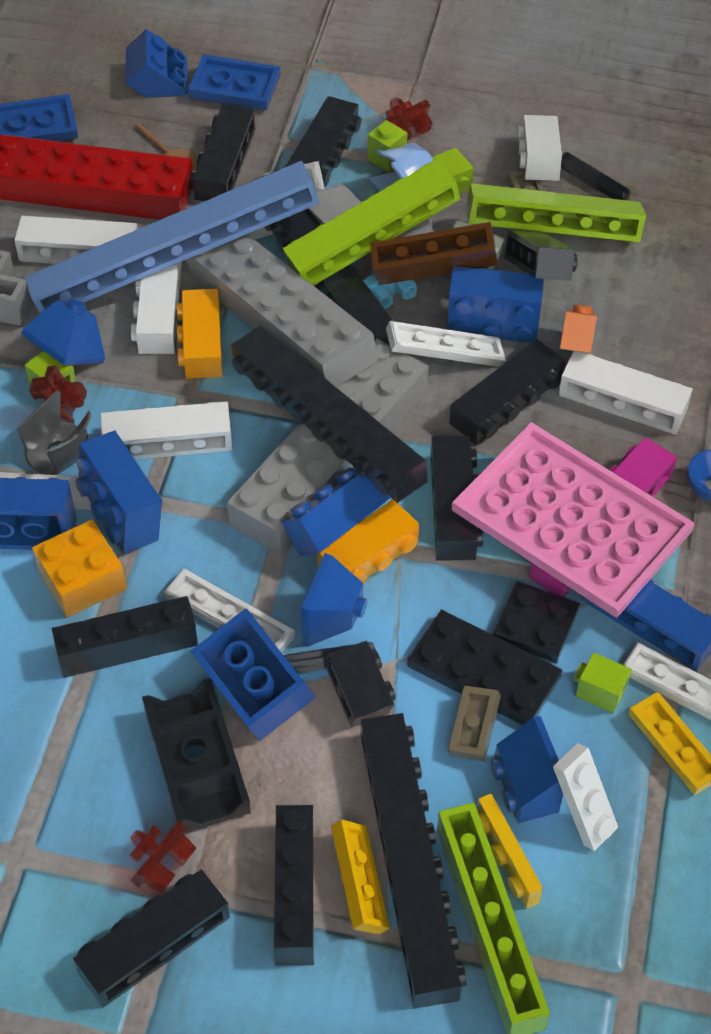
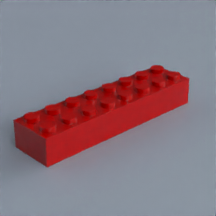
M0 134V200L154 220L164 219L186 209L193 188L190 187V176L193 171L192 158Z

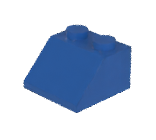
M541 716L532 718L497 743L495 757L491 759L493 775L497 781H502L505 789L503 791V800L508 812H514L518 824L559 813L563 792L553 769V766L559 759Z

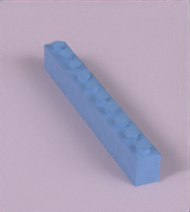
M299 161L37 271L25 278L31 298L39 313H42L54 301L76 299L84 303L320 204L309 173L303 162Z

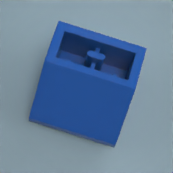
M145 29L126 47L125 84L146 98L185 96L188 93L187 57L182 51L174 49L167 44L162 37L154 35Z

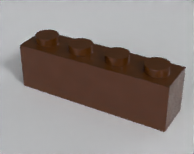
M491 222L370 243L373 271L379 285L452 273L453 266L479 269L498 265Z

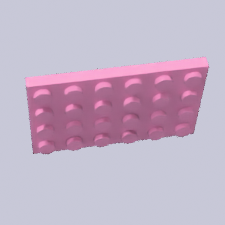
M532 422L452 502L453 512L616 618L689 536L695 524Z

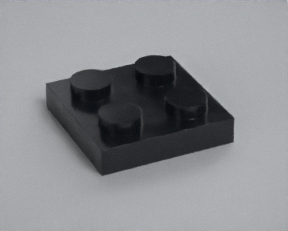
M516 581L493 635L534 656L557 664L578 614L580 603Z

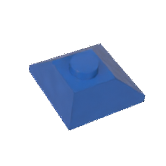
M79 300L54 301L22 330L21 334L62 365L104 363L105 354L96 316L86 309V305Z
M327 553L322 558L301 606L302 645L308 647L351 630L356 618H362L367 607L368 599L363 597L364 583L337 559Z

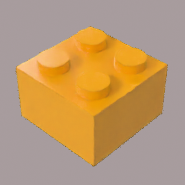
M93 519L32 547L37 570L66 618L127 589L123 566Z

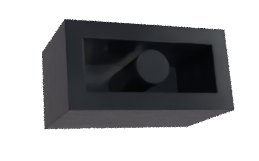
M367 640L327 655L324 665L351 728L360 725L361 719L384 716L390 713L394 706L393 701L396 700L395 692L390 681H384L379 670L382 668L379 654L376 649H370Z

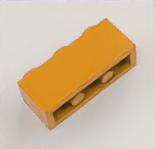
M218 288L182 290V303H177L178 321H183V325H177L178 344L183 343V348H178L179 367H185L186 379L223 377Z
M392 499L356 524L322 552L318 553L317 570L324 554L327 553L337 559L362 583H365L367 578L377 571L387 569L398 556L403 553L407 554L416 547L419 537V523Z

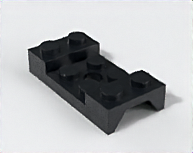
M211 678L203 680L191 694L164 701L150 695L143 696L144 711L152 739L156 746L180 834L250 814V799ZM192 745H201L205 748L204 753L198 757H190L185 752Z

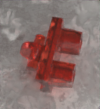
M395 97L390 100V109L385 111L387 116L385 120L406 131L408 141L412 136L408 129L411 126L415 128L419 135H423L431 130L433 122L428 115L431 105L426 99L412 106L409 100L403 102L401 98Z
M56 365L47 366L44 377L32 379L29 392L34 399L45 398L44 402L54 392H60V417L74 424L73 412L76 408L84 405L87 390L81 382L71 383V381H66Z
M178 821L159 845L155 841L161 834L157 827L152 826L147 833L135 830L130 839L136 847L130 853V857L137 862L144 854H147L149 858L130 881L137 887L145 883L155 891L162 893L175 877L173 872L160 863L163 857L168 854L183 866L197 849L182 834L187 827Z

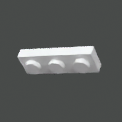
M577 743L553 766V769L583 845L595 851L618 828L590 750L588 747Z

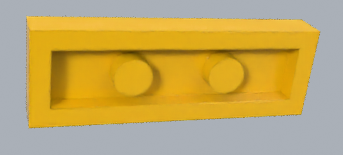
M659 692L630 707L628 713L630 718L694 796L711 786V754Z
M492 793L479 798L477 804L479 817L485 833L492 844L490 847L496 864L499 867L503 866L509 876L507 882L512 895L516 899L521 898L526 909L539 904L543 887Z
M340 819L331 825L353 929L380 935L390 929L367 826Z

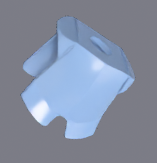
M416 143L405 144L402 147L385 151L375 149L374 152L393 161L391 166L396 172L371 177L370 183L380 192L394 184L397 180L432 162L433 158L428 151Z

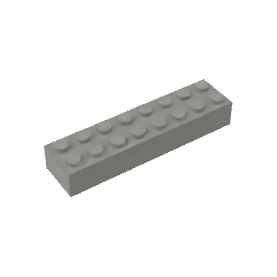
M248 234L186 260L190 275L205 289L218 288L219 301L252 329L259 326L263 327L335 387L343 384L378 361L374 335L369 329Z
M376 339L375 346L378 361L337 388L388 430L392 431L427 391L429 366L405 353L392 352L390 345ZM298 424L227 502L229 525L282 556L293 544L282 524V521L291 515L290 510L303 501L309 502L314 498L313 492L326 484H333L337 481L335 476L347 468H353V466L345 459L338 458L332 448L324 441H318L311 430L304 424Z

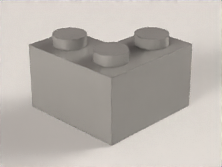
M0 250V321L20 326L31 306L27 281L15 277L10 252Z

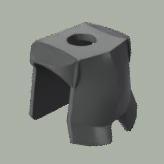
M54 392L17 428V432L25 446L24 454L29 466L44 475H57L75 464L76 459L79 458V443L88 440L87 426L90 421L91 412H87L78 426L61 418L60 392ZM58 444L56 447L49 449L52 445Z

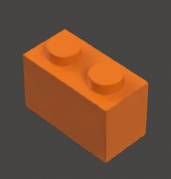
M574 304L573 309L567 308L560 349L591 353L597 320V312H591L592 306Z

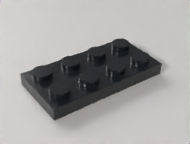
M442 609L407 661V667L462 694L464 686L498 690L501 697L497 713L521 725L538 716L560 680L563 671Z

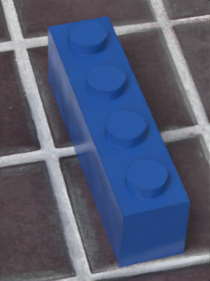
M350 467L335 476L337 481L333 484H326L313 492L314 498L309 502L303 501L290 510L291 515L283 520L282 524L300 556L318 554L389 500L390 497L382 495L376 489L373 482L367 477H361L354 468Z
M651 579L617 618L582 596L583 602L696 672L711 654V616L693 608L681 597L674 596L665 591Z

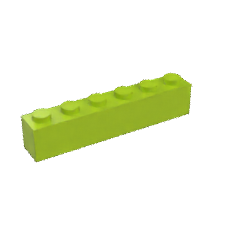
M438 158L423 165L408 176L397 180L389 187L377 194L371 195L365 201L344 211L341 215L318 226L315 230L284 247L283 251L290 268L314 286L370 253L371 242L394 239L461 200L457 182Z
M470 183L466 204V215L469 224L491 222V225L494 227L631 242L641 241L646 213L641 202Z
M473 802L439 811L437 833L506 1034H533L546 1030L550 1011L476 805Z

